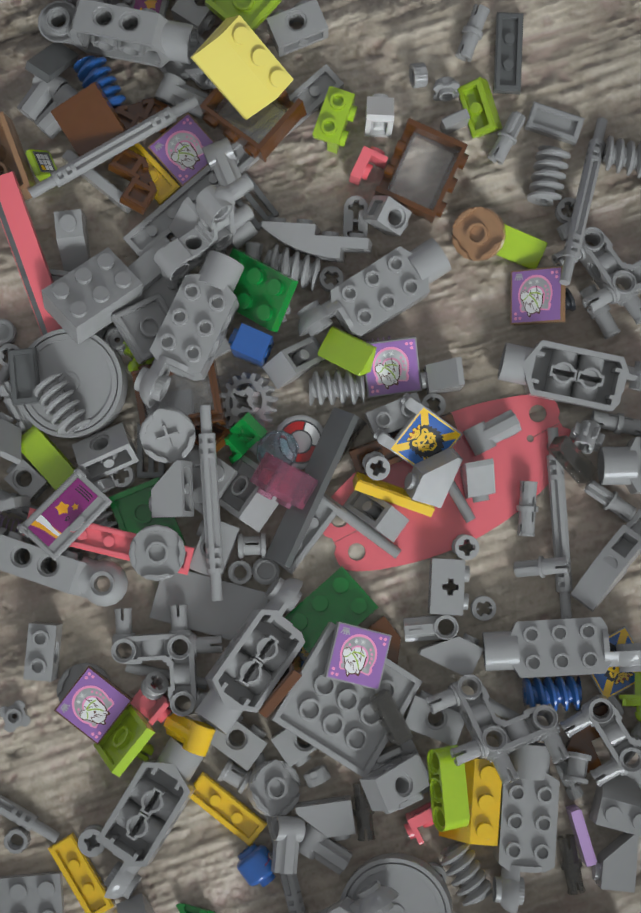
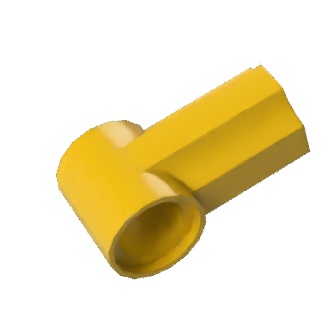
M174 713L166 717L163 725L166 728V734L181 742L184 750L203 757L206 756L216 731L214 727L206 723L193 720L188 716H177Z

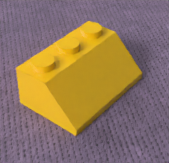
M477 757L465 762L470 814L469 824L462 828L443 832L439 831L438 835L467 844L498 846L502 781L493 762L490 763L487 759Z

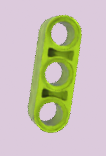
M33 425L21 436V452L56 491L74 473L73 471L76 468L50 438Z
M458 745L430 749L427 754L432 818L436 829L440 832L466 827L470 821L465 763L456 766L454 763L456 757L452 758L450 754V749L456 748Z

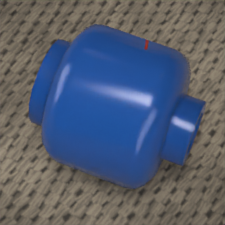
M253 843L237 856L239 861L236 867L250 886L260 884L262 887H265L276 878L274 873L271 872L272 854L265 845L257 846Z

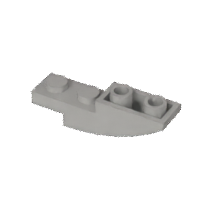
M272 217L270 221H262V227L279 242L295 251L298 250L304 255L309 254L313 258L319 257L321 260L344 263L345 252L371 254L372 242L369 238H365L366 235L362 233H349V237H341L337 232L324 231L322 235H319L320 229L309 219H297V223H289L284 218Z
M640 509L626 525L623 524L571 592L573 598L592 612L627 573L628 567L641 553Z

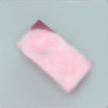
M268 452L265 453L250 479V482L259 487L257 492L270 500L275 496L277 497L276 502L290 509L293 505L303 510L319 482L304 471Z

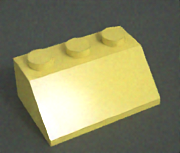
M240 15L226 18L190 57L245 120L276 100L294 80Z

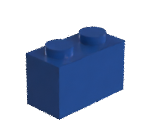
M241 323L239 329L234 328L228 342L231 344L230 349L234 357L262 369L274 346L271 335Z

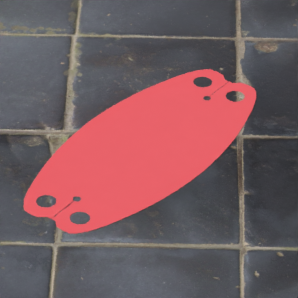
M518 395L482 402L450 412L453 415L457 430L463 434L460 440L452 447L463 459L460 466L465 463L493 458L496 493L489 495L490 500L473 503V498L465 499L476 517L468 523L465 522L449 492L442 507H435L432 517L387 502L409 519V522L396 540L392 542L402 550L396 559L359 531H356L348 523L343 527H336L330 523L323 534L326 537L332 538L333 542H335L336 549L334 555L340 567L343 566L345 570L373 571L429 559L451 551L452 541L458 535L467 534L477 539L518 512L516 511V505H519L520 481L538 482L536 496L548 485L546 456L549 455V451L547 449V428L558 427L559 439L564 444V450L560 453L563 454L564 467L574 454V440L569 439L571 430L563 427L558 419L560 410L556 401L530 395ZM535 405H541L546 410V417L541 422H535L529 416L530 409ZM512 410L518 418L522 430L496 443L495 447L475 456L463 432L483 421L486 423ZM528 435H532L534 437V440L532 442H528ZM405 460L390 465L388 476L382 481L404 488L405 478L408 473H411L414 466ZM459 468L454 481L465 498ZM356 472L331 497L342 506L354 491L353 479ZM355 543H359L365 548V556L358 561L351 559L348 554L349 547Z

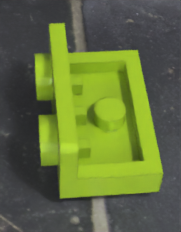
M333 86L328 88L312 136L315 139L327 142V151L337 154L340 146L345 147L349 135L346 127L348 121H354L358 106L354 105V93Z

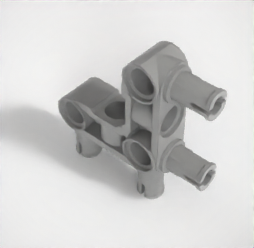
M246 174L226 187L224 185L218 187L209 185L204 188L196 198V212L199 214L197 225L179 239L176 238L156 252L153 260L160 267V272L166 278V286L169 289H178V285L180 286L183 281L182 277L202 264L209 251H217L226 255L225 248L234 240L236 230L254 219V213L247 204L234 211L235 201L254 190L253 182ZM192 246H198V247H199L198 249H195V250L189 249V248L192 247Z
M586 228L579 261H581L600 290L582 299L584 308L590 306L587 312L592 314L608 303H617L621 307L624 306L636 325L641 324V300L638 297L641 294V260L633 265L630 263L626 264V262L623 263L613 250L611 241L599 228ZM585 241L592 242L594 246H589ZM564 249L553 254L551 257L554 265L559 262L556 267L563 266L564 260L562 255ZM616 284H621L625 290L619 289Z
M187 604L179 605L180 616H178V605H169L171 630H169V633L135 635V632H132V608L114 609L116 634H113L111 655L113 659L122 664H142L144 661L151 660L166 662L170 669L168 698L171 710L177 716L182 717L195 714L194 711L208 693H200V690H198L196 657L202 653H223V645H211L222 643V635L197 637V634L192 633L191 629H188ZM183 639L188 644L186 653L178 654L174 650L173 644L175 640ZM121 643H128L131 646L132 654L130 657L126 658L119 654L118 647ZM181 695L189 697L191 707L188 709L179 708L176 703L177 697Z
M472 674L464 675L459 681L451 683L447 690L426 697L428 707L431 706L430 711L432 714L455 705L472 737V741L450 749L451 757H456L454 760L456 766H460L477 757L487 759L490 763L493 762L502 785H507L509 782L512 783L520 778L508 756L514 750L540 740L544 742L553 760V764L570 757L559 736L561 731L558 724V714L549 705L532 707L524 710L520 716L508 721L501 720L499 717H496L488 700L490 696L481 680ZM461 687H471L474 690V695L465 694ZM537 716L545 717L549 725L542 726L539 724ZM486 737L496 738L499 747L488 745Z
M593 696L580 707L581 711L560 722L569 738L589 725L591 727L595 726L612 754L610 756L611 760L590 771L599 787L621 774L631 779L634 778L641 789V736L629 734L621 721L623 719L621 714L606 696ZM604 702L608 705V711L605 715L598 716L593 713V707L596 703ZM634 751L638 754V760L634 764H627L623 761V757L627 752Z

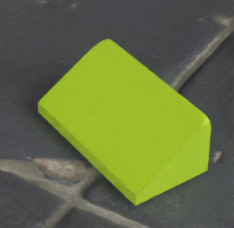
M479 77L457 89L462 107L467 109L470 115L468 126L472 138L481 137L503 129L489 83L486 79Z
M505 225V241L503 247L496 255L525 268L536 269L548 243Z
M332 326L321 344L317 355L355 375L361 376L371 372L377 347Z

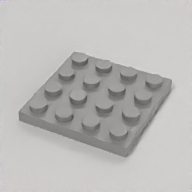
M328 622L301 667L302 677L279 703L270 719L356 774L364 777L370 773L423 681L387 658L379 691L323 677L336 626L334 623Z

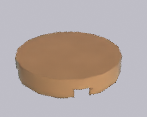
M471 207L461 212L454 221L452 227L453 235H451L456 251L464 258L473 261L488 260L495 256L503 247L506 237L505 225L501 217L492 209L485 207Z

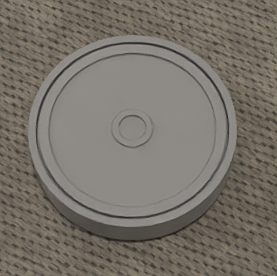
M58 329L46 333L28 347L37 348L40 382L54 374L63 373L58 381L67 380L69 382L63 390L74 391L69 400L79 399L80 401L75 410L85 409V413L80 417L81 420L91 419V422L82 429L69 435H59L56 432L58 425H52L50 422L52 416L45 414L47 406L43 407L40 403L19 405L26 418L34 426L53 436L81 439L103 431L116 419L125 403L128 380L126 368L120 355L108 342L94 334L78 345L64 329Z
M386 853L367 860L352 874L341 895V899L349 897L356 901L359 899L357 893L362 888L379 880L381 885L391 887L399 893V896L392 901L394 907L387 913H453L450 892L439 873L420 858L404 853Z

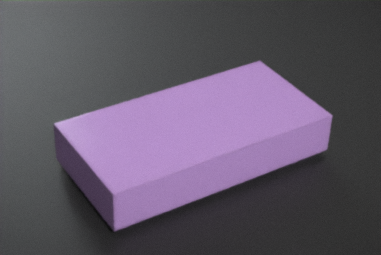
M575 804L567 806V814L581 860L587 867L596 865L597 860L582 810Z

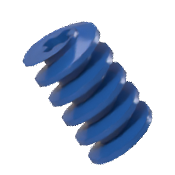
M87 56L78 60L74 64L73 69L78 73L79 81L83 82V89L93 82H97L114 109L126 100L125 95H117L121 91L120 86H112L116 82L115 76H108L112 71L109 66L103 67L107 63L105 57Z
M579 675L576 678V682L573 676H567L565 682L561 676H556L554 683L550 677H545L543 684L539 677H534L532 684L528 678H523L522 697L524 706L529 705L532 708L538 704H551L557 712L560 703H562L565 711H568L570 703H573L576 711H579L582 702V686Z

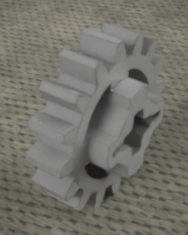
M243 372L241 377L233 376L234 384L226 383L225 386L228 392L221 393L222 397L226 398L223 403L224 408L227 410L225 418H231L228 425L233 426L249 412L265 428L264 421L272 422L273 420L269 415L270 412H277V408L273 407L272 403L278 401V397L271 395L275 391V387L267 386L269 379L262 378L260 374Z

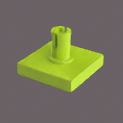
M205 0V6L222 21L226 18L240 15L253 31L281 3V0Z
M129 704L98 745L95 743L94 747L111 773L120 777L136 756L142 761L149 759L144 754L145 752L152 756L154 747L147 742L154 735L155 731L141 712Z

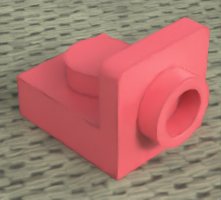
M364 146L350 174L349 182L359 186L362 179L367 181L373 165L369 163L385 169L388 157L385 156L384 151L374 146L370 148Z
M140 689L130 703L149 719L148 723L152 726L157 720L162 724L172 712L169 708V698L165 694L158 700H150L143 695Z
M431 801L405 814L408 823L404 824V827L410 839L416 838L419 845L423 844L424 840L418 827L423 825L426 828L434 824Z

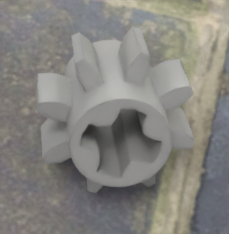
M584 420L581 423L576 422L575 427L571 430L569 439L574 440L573 447L580 453L589 454L593 450L598 451L606 435L600 433L601 427L597 422Z

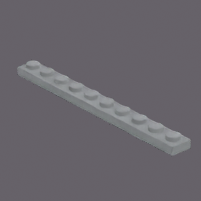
M327 64L289 95V99L293 103L298 98L303 101L307 115L301 118L287 135L323 105L330 86L339 89L344 87V83ZM275 107L245 134L259 144L285 113ZM238 142L231 145L236 157L235 162L241 175L260 159L259 157L255 159L250 157ZM209 165L123 237L124 241L138 257L142 256L165 236L168 238L172 235L169 226L187 197L196 205V198L204 188L209 185L219 186L213 170L211 171Z

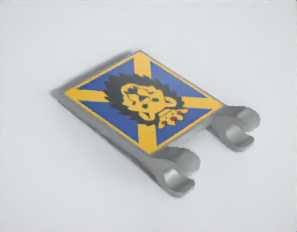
M405 393L400 401L414 413L395 438L381 428L375 431L373 437L377 439L379 444L414 466L416 463L447 448H452L463 434L410 394Z
M626 626L609 634L610 652L616 651V644L635 643ZM609 667L605 674H589L599 693L606 696L619 713L623 715L624 710L615 695L635 685V672H619V667Z

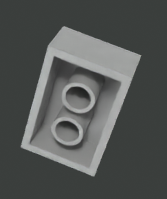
M109 247L41 290L45 310L78 345L112 323L111 317L113 314L143 300V283Z

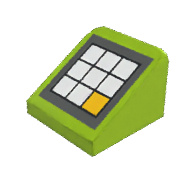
M33 149L26 151L32 170L39 181L50 177V173L57 170L49 151Z

